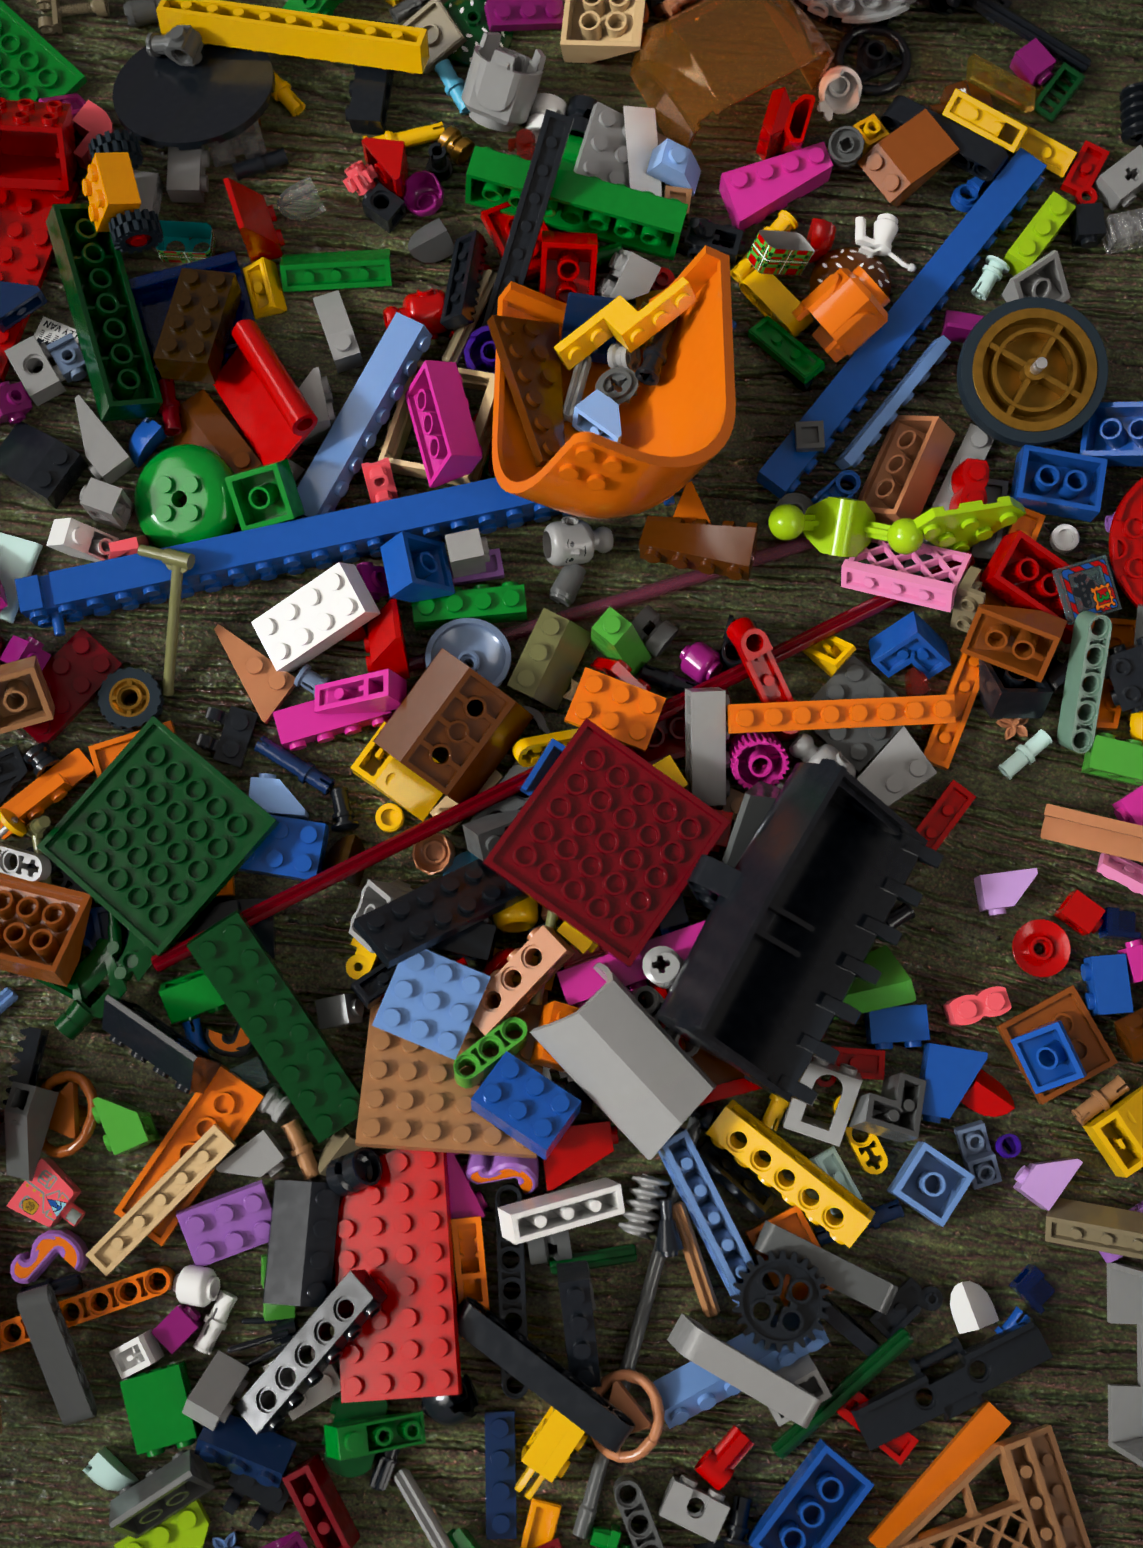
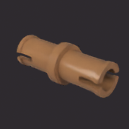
M1117 1075L1100 1090H1093L1090 1093L1091 1097L1075 1109H1072L1071 1112L1074 1116L1076 1115L1077 1121L1084 1126L1101 1111H1108L1110 1104L1130 1091L1127 1085L1124 1086L1126 1083Z
M297 1118L282 1125L281 1128L284 1130L292 1148L290 1154L292 1157H296L306 1181L319 1175L318 1162L311 1149L314 1146L312 1142H308L299 1122L300 1120Z

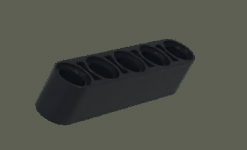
M896 96L881 116L880 120L883 126L890 132H893L921 111L927 109L960 149L948 162L981 180L992 181L1008 159L1007 152L1001 146L905 96Z

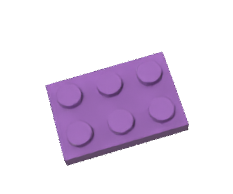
M259 1180L178 1210L176 1217L195 1266L204 1267L267 1243L269 1240L272 1204L263 1180Z

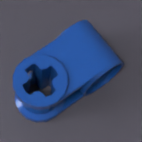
M853 470L840 472L811 499L812 503L815 504L827 497L854 499L861 485L860 476ZM848 481L853 485L854 489L850 491L844 490L840 483Z

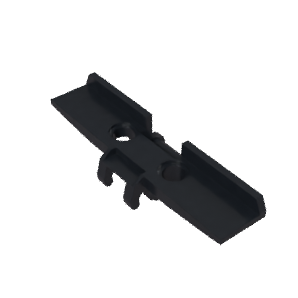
M1029 1318L965 1350L958 1338L954 1336L950 1338L951 1343L917 1360L914 1358L907 1360L914 1376L850 1410L869 1450L871 1451L940 1415L944 1421H947L983 1403L982 1393L1053 1358L1034 1318ZM957 1354L960 1362L953 1365L954 1369L935 1379L933 1377L927 1378L921 1372ZM977 1360L985 1364V1373L979 1378L972 1377L969 1371L970 1365ZM921 1388H928L932 1397L930 1403L926 1405H920L916 1400V1394Z

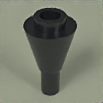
M661 1199V1219L659 1221L655 1251L661 1252L662 1257L678 1256L679 1250H683L684 1245L676 1221L673 1218L672 1199Z

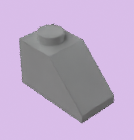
M267 1129L262 1130L215 1168L221 1173L264 1177L269 1174L272 1178L285 1168L282 1162L289 1157Z

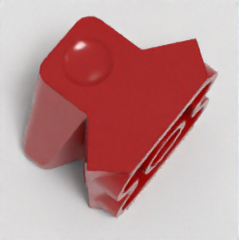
M785 87L772 91L756 149V154L762 160L772 158L778 153L785 154L803 147L815 103V96L803 94L791 104Z

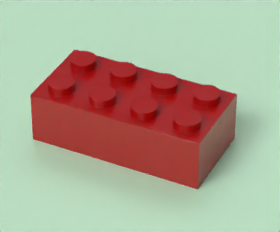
M1021 530L1003 536L979 579L980 582H983L982 586L1014 608L1040 610L1067 620L1060 640L1065 644L1071 643L1075 619L1061 571L1072 566ZM1078 572L1069 575L1072 590L1074 587L1079 588L1078 583H1075L1073 578L1078 577L1079 574L1083 575L1082 573ZM1086 578L1085 580L1086 585L1090 580L1089 578ZM1090 593V597H1091V600H1092V606H1091V608H1094V605H1095L1096 603L1093 602V598H1092L1093 594ZM1074 596L1079 612L1091 609L1085 608L1081 598Z

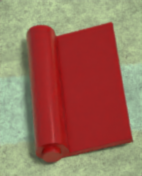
M252 319L240 320L235 324L231 334L238 348L219 371L216 384L213 385L263 465L287 458L289 460L315 428L318 418L257 323Z

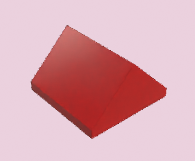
M365 137L361 141L366 164H372L378 174L376 179L381 185L403 200L405 195L404 182L408 177L409 169L405 142Z

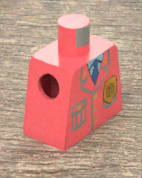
M50 1157L40 1159L33 1181L25 1180L7 1204V1207L47 1227L56 1226L62 1218L76 1227L86 1214L84 1210L74 1204V1201L81 1193V1189Z

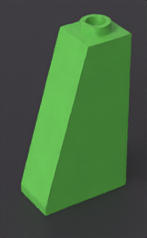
M887 945L869 952L864 961L882 972L877 985L855 978L843 1002L851 1005L862 1014L911 1003L917 999L911 978Z

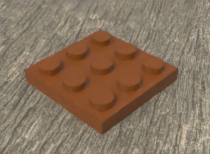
M1074 985L1068 986L996 1026L1039 1104L1052 1100L1118 1063ZM1061 1020L1087 1076L1035 1094L1010 1040L1048 1022Z

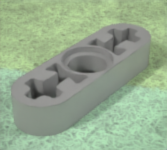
M0 843V873L28 881H43L50 876L52 866L47 856ZM12 854H15L18 860L15 869L10 865ZM35 864V866L38 867V870L34 868H28V865Z

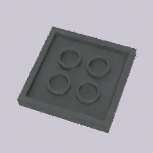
M852 655L809 701L899 696L859 659ZM902 726L810 731L824 744H831L839 752L841 751L842 755L853 764L856 774H858Z

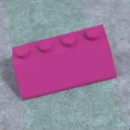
M425 360L405 393L430 488H436L470 474L481 460L483 454L476 435V425L472 421L469 400L464 393L462 376L459 374L456 362Z

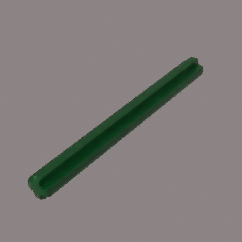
M900 1328L830 1391L832 1397L820 1404L807 1429L795 1423L772 1443L771 1448L774 1453L781 1459L789 1455L908 1348L914 1341L912 1335L905 1328Z

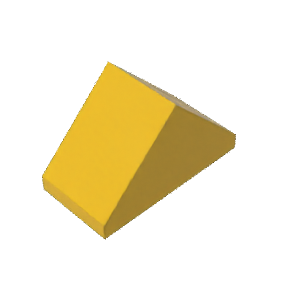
M833 635L802 652L832 677L853 655L856 647Z

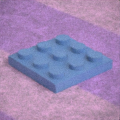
M426 949L398 963L372 1026L455 1060L491 976Z

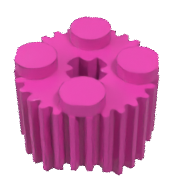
M772 732L740 733L731 740V746H729V768L735 780H737L739 785L742 784L743 788L747 787L749 790L758 781L775 786V783H780L779 779L784 778L783 774L787 773L786 770H789V760L787 759L789 757L780 740ZM759 758V763L755 764L754 761Z

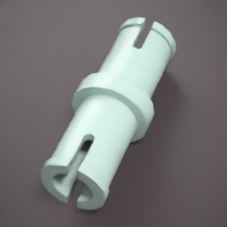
M1040 729L1024 745L1019 744L1015 748L1016 752L998 766L999 771L1007 779L1011 780L1025 765H1031L1035 761V757L1053 742L1051 737L1044 730Z

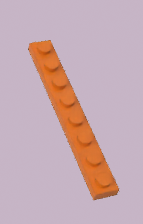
M955 694L727 705L728 734L956 723Z

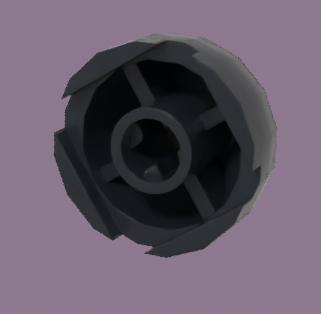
M467 1373L463 1375V1378L461 1377L462 1394L421 1397L422 1409L428 1417L444 1426H456L477 1415V1412H474V1408L479 1406L476 1389Z

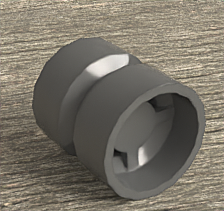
M852 126L837 128L831 134L828 144V153L832 164L839 169L845 170L853 168L858 164L857 161L861 159L864 148L862 134Z
M647 605L631 623L641 640L645 643L644 645L648 652L657 658L673 641L679 629L668 620H660L661 614L650 605ZM653 624L656 627L648 636L645 632Z
M569 1230L527 1241L531 1265L548 1263L552 1257L556 1261L573 1259Z

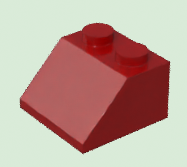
M390 599L380 610L381 614L367 624L368 636L363 637L366 654L370 653V656H365L368 673L390 669L402 678L407 679L410 678L398 603L397 599Z

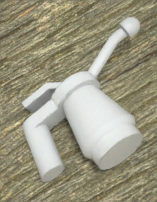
M888 213L880 214L873 225V239L866 236V219L861 216L856 217L855 243L861 246L858 251L859 253L870 257L874 255H888L902 267L907 268L908 271H916L915 264H907L891 252V244L899 230V221L896 216Z

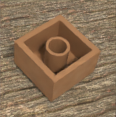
M37 656L0 665V734L54 719L55 704Z

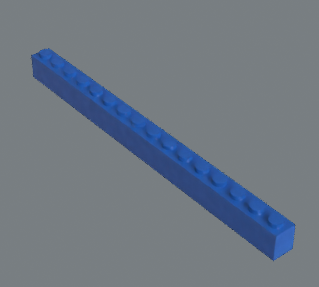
M1022 147L1016 152L887 312L888 322L857 349L800 420L823 421L824 451L796 452L793 429L758 472L756 478L758 483L780 499L788 493H795L802 483L799 480L804 472L809 475L817 465L816 457L820 452L824 454L828 452L835 442L832 439L837 431L840 433L844 432L851 422L849 416L854 410L859 413L868 401L865 396L869 391L876 392L884 381L882 375L886 370L892 372L901 358L898 355L904 349L908 352L917 340L914 335L918 330L925 331L933 320L931 314L935 309L941 311L949 300L947 294L951 289L957 291L966 277L963 274L967 269L970 271L974 270L982 258L979 256L984 249L988 252L998 238L995 236L999 230L1004 232L1013 220L1012 213L1015 210L1020 212L1029 200V197H1027L1031 190L1036 192L1045 180L1042 175L1047 165Z

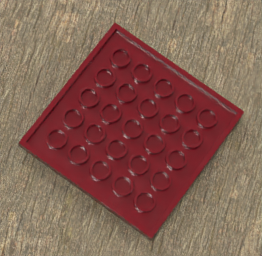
M586 718L486 857L483 864L621 963L630 967L688 884L687 880L701 855H708L731 821Z

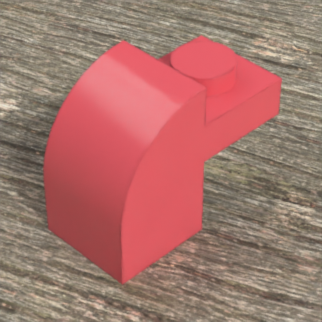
M90 100L84 104L73 118L78 134L84 137L73 154L79 165L85 170L88 169V165L92 162L88 147L91 139H97L96 135L98 134L104 136L106 131L114 133L115 130L109 115Z

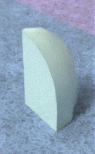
M106 1447L101 1449L83 1469L97 1485L105 1490L121 1491L126 1486L140 1481Z

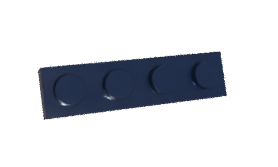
M485 1410L486 1540L517 1539L516 1490L514 1489L516 1486L515 1410Z

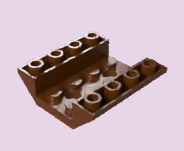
M441 648L373 742L459 804L478 794L534 716L472 668ZM474 699L480 700L483 706L481 713L471 716L467 711L468 703ZM438 747H444L448 751V757L442 763H437L432 758L434 749Z

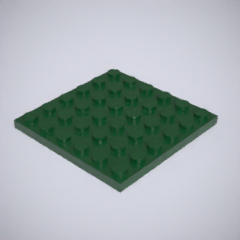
M152 716L39 843L37 848L160 957L175 944L276 828L279 822L157 718Z

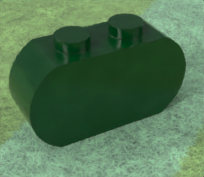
M341 1394L340 1396L335 1395L330 1414L335 1415L333 1423L355 1418L387 1415L390 1400L341 1403ZM325 1432L322 1439V1445H326ZM325 1449L324 1457L333 1472L343 1477L353 1478L361 1476L370 1470L376 1453L339 1461L327 1457Z

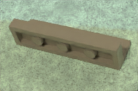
M1058 1198L1052 1208L1047 1211L1045 1241L1143 1259V1213Z

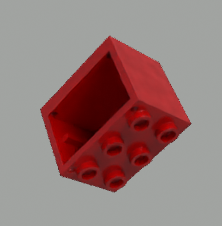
M0 97V187L69 191L78 167L77 159L73 154L76 145L71 104H65L58 100L34 102L32 99L24 98L13 101Z

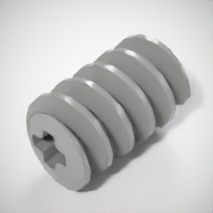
M657 946L646 953L642 968L646 977L657 987L670 990L684 960L673 949L667 946Z
M642 1173V1176L632 1177V1180L639 1186L629 1188L628 1191L635 1196V1199H626L625 1203L632 1210L625 1211L622 1214L628 1219V1222L619 1223L618 1226L627 1233L653 1241L646 1233L656 1232V1227L650 1223V1221L659 1220L660 1218L653 1211V1209H660V1202L656 1198L666 1197L667 1193L660 1186L669 1185L670 1182Z

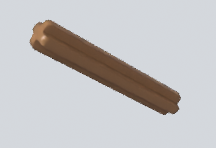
M682 1201L672 1203L673 1218L676 1221L684 1245L682 1251L703 1314L707 1318L716 1316L720 1313V1308L686 1206Z

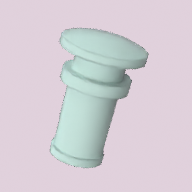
M988 255L985 261L988 265H984L982 268L983 274L971 290V293L980 300H986L996 281H1000L1003 277L1002 273L1006 274L1010 271L1009 265L996 256Z

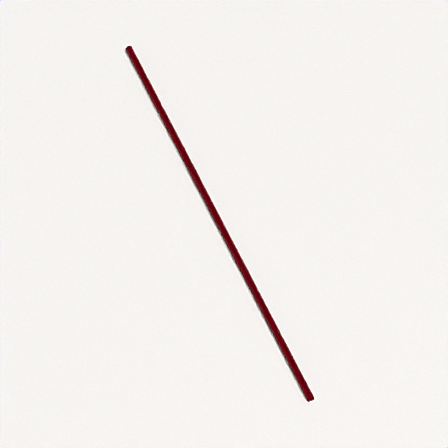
M973 555L971 557V562L968 568L970 566H973V564L975 563ZM952 560L946 563L952 568L961 565L962 562ZM939 565L929 569L931 574L943 571ZM877 595L773 647L771 652L776 663H779L901 601ZM743 663L692 688L719 687L725 690L749 678ZM685 691L665 701L657 723L685 710ZM533 767L241 913L249 925L252 926L520 792L519 789ZM200 933L170 947L160 957L157 955L152 956L151 962L157 971H162L192 956L186 945L189 940Z

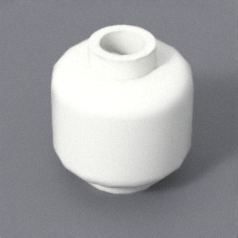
M188 1265L182 1269L180 1274L175 1276L173 1291L176 1292V1297L182 1304L206 1307L218 1297L220 1279L211 1268Z

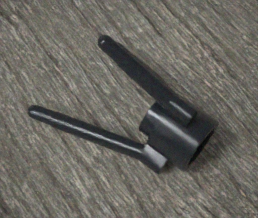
M264 1317L242 1318V1324H276V1326L271 1327L272 1334L227 1348V1351L232 1353L270 1341H274L275 1345L280 1344L244 1364L251 1368L278 1354L286 1347L298 1332L295 1318L265 1321Z

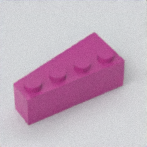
M821 142L722 173L719 191L732 225L745 232L746 228L753 224L757 225L776 210L780 211L787 207L791 201L805 196L828 182L833 164L825 143Z

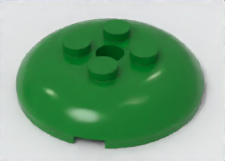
M192 444L172 446L154 456L141 472L134 494L136 517L149 541L158 548H165L231 534L238 521L225 481V477L234 474L231 467H228L224 460L214 451ZM186 494L187 502L182 506L179 500Z

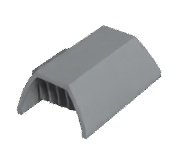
M599 962L593 968L606 983L577 1012L552 1023L536 1027L530 1033L647 1160H651L717 1085L690 1057L695 1055L699 1048L686 1041L667 1026L663 1029L658 1024L656 1015L665 999L650 986H643L629 991L607 966ZM639 994L643 995L646 1000L645 1007L638 1002ZM680 1037L685 1041L686 1047L684 1051L678 1045Z

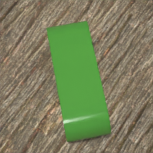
M510 1017L461 1053L453 1064L456 1083L463 1088H472L490 1074L506 1051L514 1056L520 1052L527 1043L528 1030L525 1021L518 1017ZM511 1030H516L522 1035L517 1039H511L506 1034ZM488 1048H494L499 1052L494 1057H487L483 1054ZM465 1066L475 1069L473 1074L467 1076L462 1075L459 1071Z

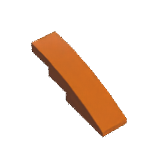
M481 1216L451 1219L458 1302L460 1304L463 1298L468 1296L490 1310Z

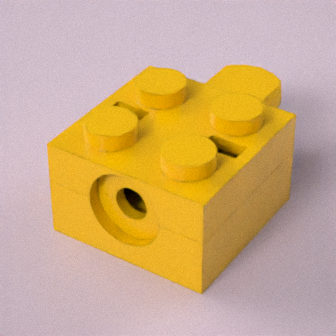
M550 1406L522 1449L521 1461L528 1467L514 1489L520 1493L536 1471L537 1475L524 1495L530 1500L544 1479L551 1483L556 1476L561 1479L571 1463L569 1459L572 1451L575 1449L578 1452L588 1438L586 1432Z

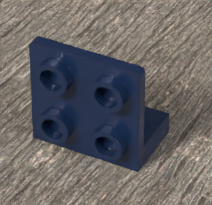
M569 292L560 342L615 298ZM614 336L589 355L592 358V362L608 364L607 352L610 345L616 343Z

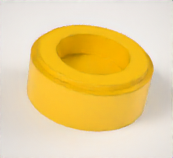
M387 803L377 810L375 820L382 831L394 833L402 828L405 816L398 805Z

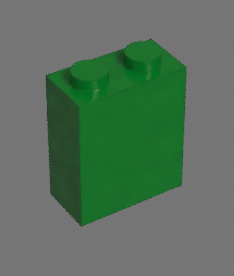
M185 1360L129 1376L120 1381L137 1455L147 1452V1457H152L164 1453L166 1446L176 1444L177 1448H182L195 1443L194 1438L198 1437L202 1431L201 1425L182 1413L186 1400L192 1392Z

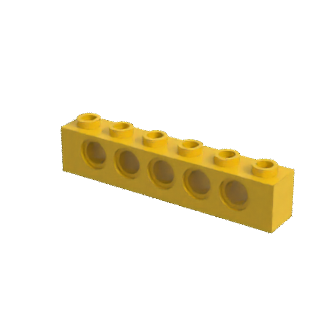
M734 1100L723 1109L706 1132L711 1137V1141L715 1146L720 1149H726L734 1155V1159L739 1165L754 1171L764 1185L774 1187L781 1193L782 1198L788 1204L799 1207L805 1212L809 1221L824 1227L830 1232L831 1238L841 1245L845 1244L850 1248L876 1213ZM735 1132L744 1133L747 1143L740 1142L736 1138ZM759 1150L768 1152L771 1161L768 1162L761 1159ZM787 1169L793 1172L795 1180L786 1179L782 1170ZM811 1188L817 1191L819 1199L810 1198L806 1189ZM830 1208L841 1210L844 1218L834 1217L831 1214Z

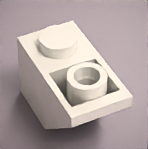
M73 518L54 519L46 546L69 556L99 562L109 559L110 548L108 543L118 541L119 538Z

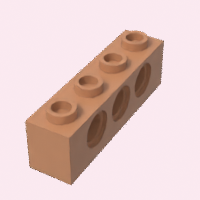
M542 925L533 929L527 936L528 941L523 947L516 948L507 957L508 962L504 967L490 974V980L472 1020L484 1035L488 1034L504 1020L515 1017L576 953L553 927ZM539 950L542 954V960L536 966L533 963V955ZM516 972H519L522 978L521 983L515 987L513 976ZM496 993H499L501 1003L495 1008L493 997Z

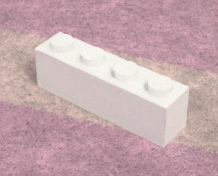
M606 1177L497 1207L502 1237L515 1245L625 1213L621 1184Z

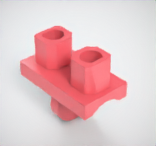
M389 457L383 458L378 462L361 464L371 504L398 498Z

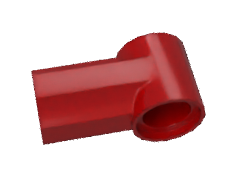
M733 1425L715 1448H710L699 1459L694 1470L716 1491H719L731 1479L735 1472L734 1468L754 1446V1442L737 1426Z

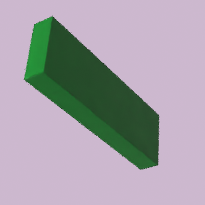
M768 315L748 330V337L803 384H806L825 369L824 361Z

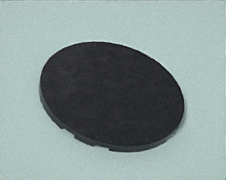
M204 44L201 50L203 57L195 66H181L166 55L151 57L145 46L126 62L116 78L113 87V105L124 129L128 130V133L133 132L135 136L137 135L139 141L161 149H164L165 146L178 147L182 151L202 149V145L218 141L219 144L251 127L268 108L269 99L275 90V75L269 56L266 52Z

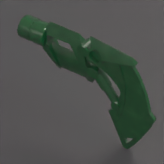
M109 912L108 939L99 938L95 942V948L76 967L71 977L74 1001L54 1022L55 1027L71 1040H74L95 1017L102 1019L104 999L107 994L121 998L127 991V981L131 980L133 974H135L139 982L152 965L151 957L156 955L130 930L125 948L122 944L121 925ZM108 975L110 987L91 1006L88 1002V995Z

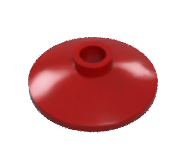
M1037 919L1025 923L1018 929L1013 938L1012 952L1016 963L1024 972L1035 977H1049L1059 973L1066 966L1070 958L1071 946L1067 934L1059 925L1049 920ZM1036 944H1040L1043 947L1042 954H1037L1034 951Z

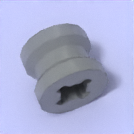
M612 343L607 352V362L610 369L626 367L632 371L637 370L641 362L640 348L638 347L630 353L621 343Z
M273 1086L262 1099L257 1110L261 1113L269 1114L271 1120L278 1123L292 1102L288 1096L280 1093L279 1088Z

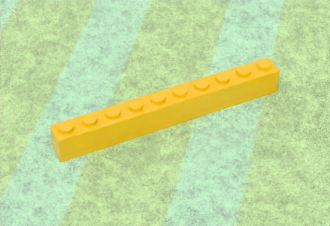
M161 0L156 8L161 35H165L176 25H191L202 36L204 44L381 68L383 70L403 71L411 74H423L429 59L428 34L425 28L223 0Z

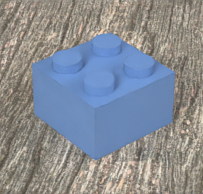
M917 1141L886 1191L934 1224L944 1227L975 1176L927 1143Z

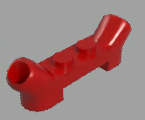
M742 617L733 621L726 631L727 637L735 646L761 703L797 701L793 699L771 652L773 647L765 632L758 629L748 617ZM801 730L773 732V734L781 741H788L795 738Z

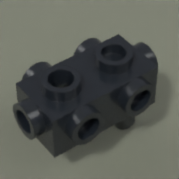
M691 217L688 227L683 226L679 243L684 244L683 252H686L687 256L691 259H694L703 247L707 245L729 255L730 264L735 265L737 257L743 258L746 242L742 241L743 230H739L733 225H719L712 223L706 218Z

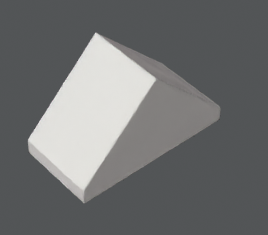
M152 1329L109 1352L121 1379L140 1371L165 1356L156 1337L151 1333Z

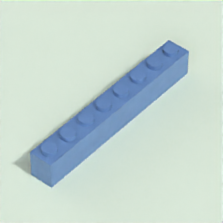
M398 312L394 315L297 487L305 514L300 515L301 517L306 518L334 512L340 499L347 494L349 483L354 474L361 469V464L367 451L374 446L376 435L382 425L388 421L393 405L401 398L406 382L415 373L420 357L430 346L432 334L424 324Z

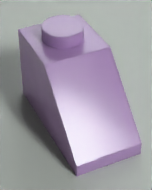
M1037 868L985 874L975 877L974 884L979 912L988 911L989 916L1006 914V909L1015 906L1037 876Z
M1064 1158L1029 1163L1028 1166H1022L1014 1178L1017 1182L1013 1188L1039 1208L1049 1211L1083 1162L1077 1158Z

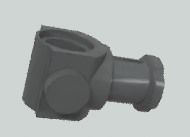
M176 25L165 35L153 32L149 33L146 37V50L151 57L166 55L181 66H195L202 60L201 50L204 45L202 36L191 25Z

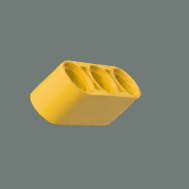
M755 269L739 283L740 290L745 297L765 317L767 315L793 337L799 335L813 322L810 313L800 322L795 318L792 312L801 302L773 274H761Z

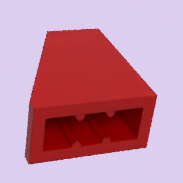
M610 1121L570 1126L546 1161L543 1159L547 1191L554 1190L613 1152V1144H619L617 1127L611 1126Z

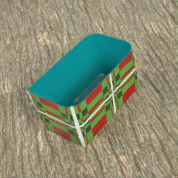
M159 220L164 238H162V243H158L159 245L156 247V250L162 262L214 264L216 238L209 224ZM172 241H180L185 246V252L166 251V247ZM205 242L210 245L209 250L204 253L193 252V248L198 243Z

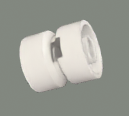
M549 93L536 94L533 108L530 110L531 115L528 117L525 128V135L530 141L537 142L546 109L566 115L567 104L560 97Z

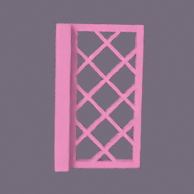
M872 539L871 542L878 543L879 546L869 550L866 547L856 557L845 559L841 566V587L951 613L957 587L968 569L972 554L922 543L921 547L912 554H899L895 556L891 551L893 549L889 546L888 541ZM882 553L887 555V559L878 562L873 557ZM926 554L931 555L933 559L922 562L918 556ZM867 559L870 562V564H865L858 561ZM909 559L914 561L915 565L906 568L900 563ZM953 560L962 563L950 568L946 562ZM894 565V566L896 567L897 571H896V570H892V569H887V568H885V567ZM939 565L943 570L931 574L928 568ZM921 571L925 577L913 575V573ZM948 577H949V579L952 581V583H948V582H944V581H939V580H942V579H945V578H948Z

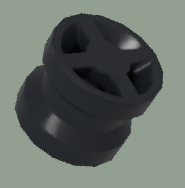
M47 742L34 746L23 757L27 764L33 766V772L37 777H40L61 761L57 755H53L50 752L51 747Z

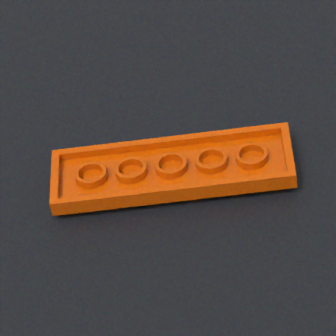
M221 1064L204 1093L195 1092L114 1210V1213L122 1218L214 1124L217 1123L235 1142L257 1110L265 1094ZM216 1168L148 1235L150 1239L160 1246L165 1245L179 1224L176 1212L193 1204Z

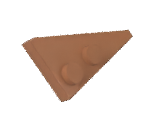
M218 624L214 630L261 720L267 725L273 717L272 712L278 711L295 688V677L288 672L276 671L270 659Z

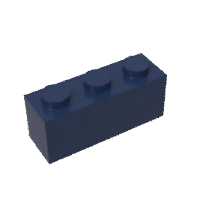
M230 1415L225 1424L219 1421L214 1431L205 1426L203 1427L198 1437L194 1454L199 1455L202 1460L208 1463L216 1462L221 1464L234 1474H245L252 1477L263 1486H273L279 1489L282 1478L285 1476L293 1458L297 1442L274 1432L256 1434L247 1421Z

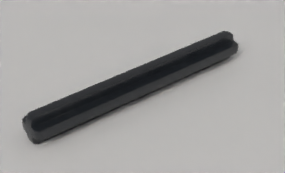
M975 0L973 4L974 9L1029 42L1037 38L1052 56L1065 62L1080 73H1084L1089 68L1092 61L1091 58L995 0Z

